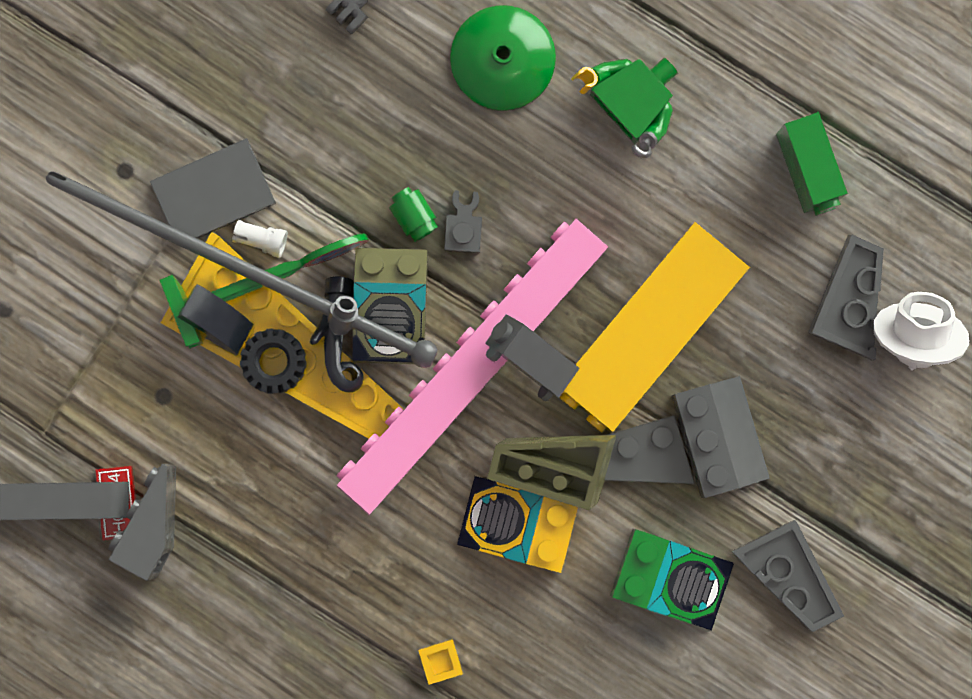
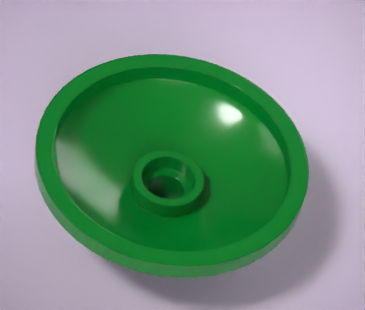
M507 5L488 7L470 16L457 31L450 53L451 70L460 90L479 106L496 111L519 109L536 100L549 85L556 62L554 43L544 24L528 11ZM501 48H506L510 52V56L503 60L497 57L496 52Z

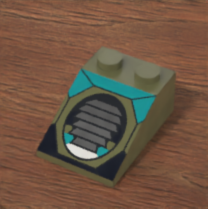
M356 248L354 300L357 302L358 315L415 342L425 340L428 273L427 250ZM353 328V363L414 364L411 355Z

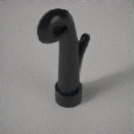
M341 276L326 278L324 292L326 300L334 303L340 296H350L353 298L354 281ZM322 314L319 325L310 338V344H317L324 336L325 366L331 382L341 391L347 393L355 392L363 384V372L353 362H341L343 335L333 333L329 328L328 316ZM342 372H350L352 381L346 379Z

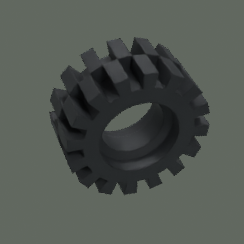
M271 328L255 333V336L245 342L246 346L240 354L242 355L240 367L243 370L244 378L247 379L252 387L268 394L285 393L287 390L297 386L300 379L302 380L307 365L306 354L301 343L293 335L284 330ZM273 347L283 350L287 356L285 370L274 376L264 373L260 367L262 353Z

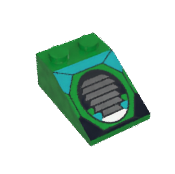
M633 528L610 596L712 631L734 563Z

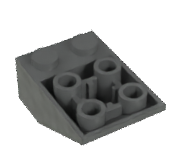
M162 464L161 467H154L144 483V486L148 488L147 492L141 500L136 499L126 515V518L130 519L127 528L123 532L119 530L108 548L113 552L109 558L111 562L146 581L158 577L174 548L176 466L172 464Z

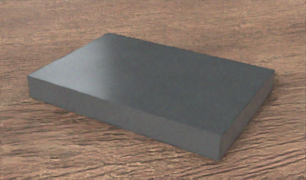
M247 138L150 181L169 226L197 239L277 204Z

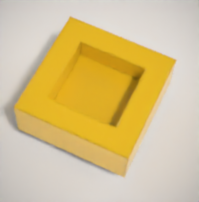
M453 639L418 650L429 685L463 674Z

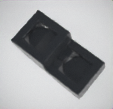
M198 284L193 287L177 316L179 319L207 334L206 339L235 356L238 355L254 325L231 305Z

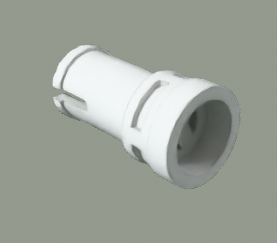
M238 220L233 232L235 235L232 237V242L262 249L263 253H269L274 257L280 258L286 245L288 232L272 227L266 229Z

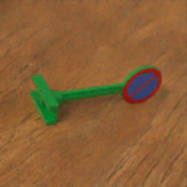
M365 233L347 237L319 248L300 260L284 262L265 271L285 279L301 268L314 266L351 252L366 244L369 239ZM174 275L160 279L159 281L186 347L191 349L203 344L200 331L177 317L187 300L185 291ZM244 278L211 293L228 302L265 286Z

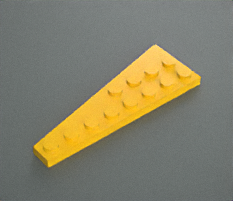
M211 232L205 243L244 260L221 237ZM198 255L181 286L188 298L196 284L212 292L246 277ZM262 287L226 302L254 324L245 342L255 336V333L272 328L286 331L301 343L302 348L305 350L307 362L303 373L304 376L302 380L298 381L297 386L287 390L285 393L368 439L374 433L381 437L389 428L385 421L398 407H402L363 370L364 380L359 390L347 393L333 385L325 366L324 336L317 344L311 345L310 338L317 327L283 295L267 287ZM169 306L160 323L181 334ZM200 331L203 342L201 344L202 347L240 367L242 358L240 354L246 346L245 342L238 355L235 356L206 339L207 334ZM269 348L260 357V367L268 375H278L287 366V356L279 348ZM342 352L341 362H353ZM343 371L342 373L345 378L352 381L351 373Z

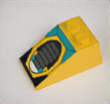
M474 476L457 545L561 573L578 507Z

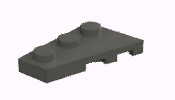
M854 235L847 236L808 331L809 334L869 360H876L873 322L877 317L878 292L881 291L884 248Z
M675 416L609 434L616 435L605 480L695 484Z
M792 520L731 551L811 632L844 617L796 520Z

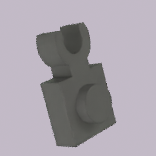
M454 191L452 202L457 210V215H447L445 251L480 253L482 217L472 216V212L479 204L478 192H473V200L469 205H463L459 202V191Z

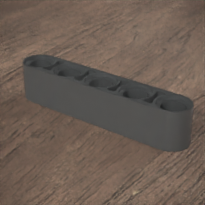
M129 482L0 484V520L126 518L129 511Z

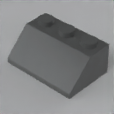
M740 376L672 395L701 498L711 497L770 479Z

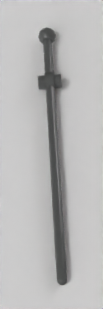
M51 171L46 176L47 183L328 316L329 328L337 335H345L354 328L411 355L412 362L421 368L430 367L437 355L438 349L431 341L421 340L415 342L358 315L357 302L350 296H340L332 303L64 175Z

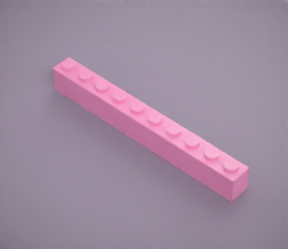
M575 219L570 226L564 222L550 238L555 243L547 252L542 248L536 252L527 263L531 269L523 278L517 274L504 288V291L508 294L500 304L493 301L484 310L480 317L485 321L476 331L469 327L456 342L461 346L460 349L452 357L446 353L433 368L437 373L428 384L422 380L409 394L413 401L405 410L398 407L385 421L389 428L382 436L379 437L374 433L362 446L361 450L365 453L364 456L356 464L350 460L337 474V477L341 480L337 488L366 514L370 515L507 362L502 356L495 362L486 357L489 346L485 342L491 336L495 325L501 322L507 314L534 332L606 251L608 246L580 221Z

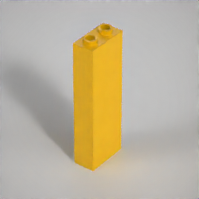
M694 222L576 363V366L580 369L559 398L573 410L580 406L586 411L589 416L585 420L602 433L605 429L613 432L750 267L699 224Z

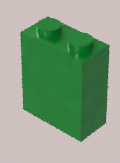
M819 112L785 123L776 133L803 212L814 211L815 216L836 209L835 207L841 205L839 200L847 195L848 192Z

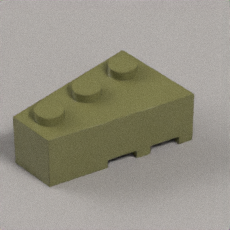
M616 435L506 438L495 446L487 479L590 511L599 502Z

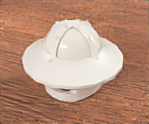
M910 293L899 304H893L881 310L873 322L874 335L880 345L896 356L900 362L908 365L910 370L951 363L961 358L969 347V333L962 322L955 317V311L951 303L933 293ZM915 302H928V303L937 305V306H939L940 308H937V307H934V306L928 305V304H921V303H915Z

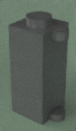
M507 314L501 322L495 325L491 336L485 342L489 346L486 357L495 362L502 356L541 386L538 391V397L543 401H548L553 394L560 397L580 369L526 325Z

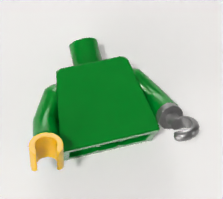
M663 58L652 69H649L640 59L634 62L628 59L603 62L592 68L583 67L571 78L572 81L578 78L585 83V86L579 92L585 94L591 89L590 96L634 144L639 141L640 148L643 151L637 145H633V153L642 159L650 157L651 149L664 137L669 127L673 112L669 101L673 95L664 85L678 74L675 67L666 58Z

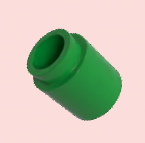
M407 187L391 198L394 204L389 207L390 211L407 237L411 236L414 242L421 240L438 228L434 221L436 216L419 189L412 192L410 187Z

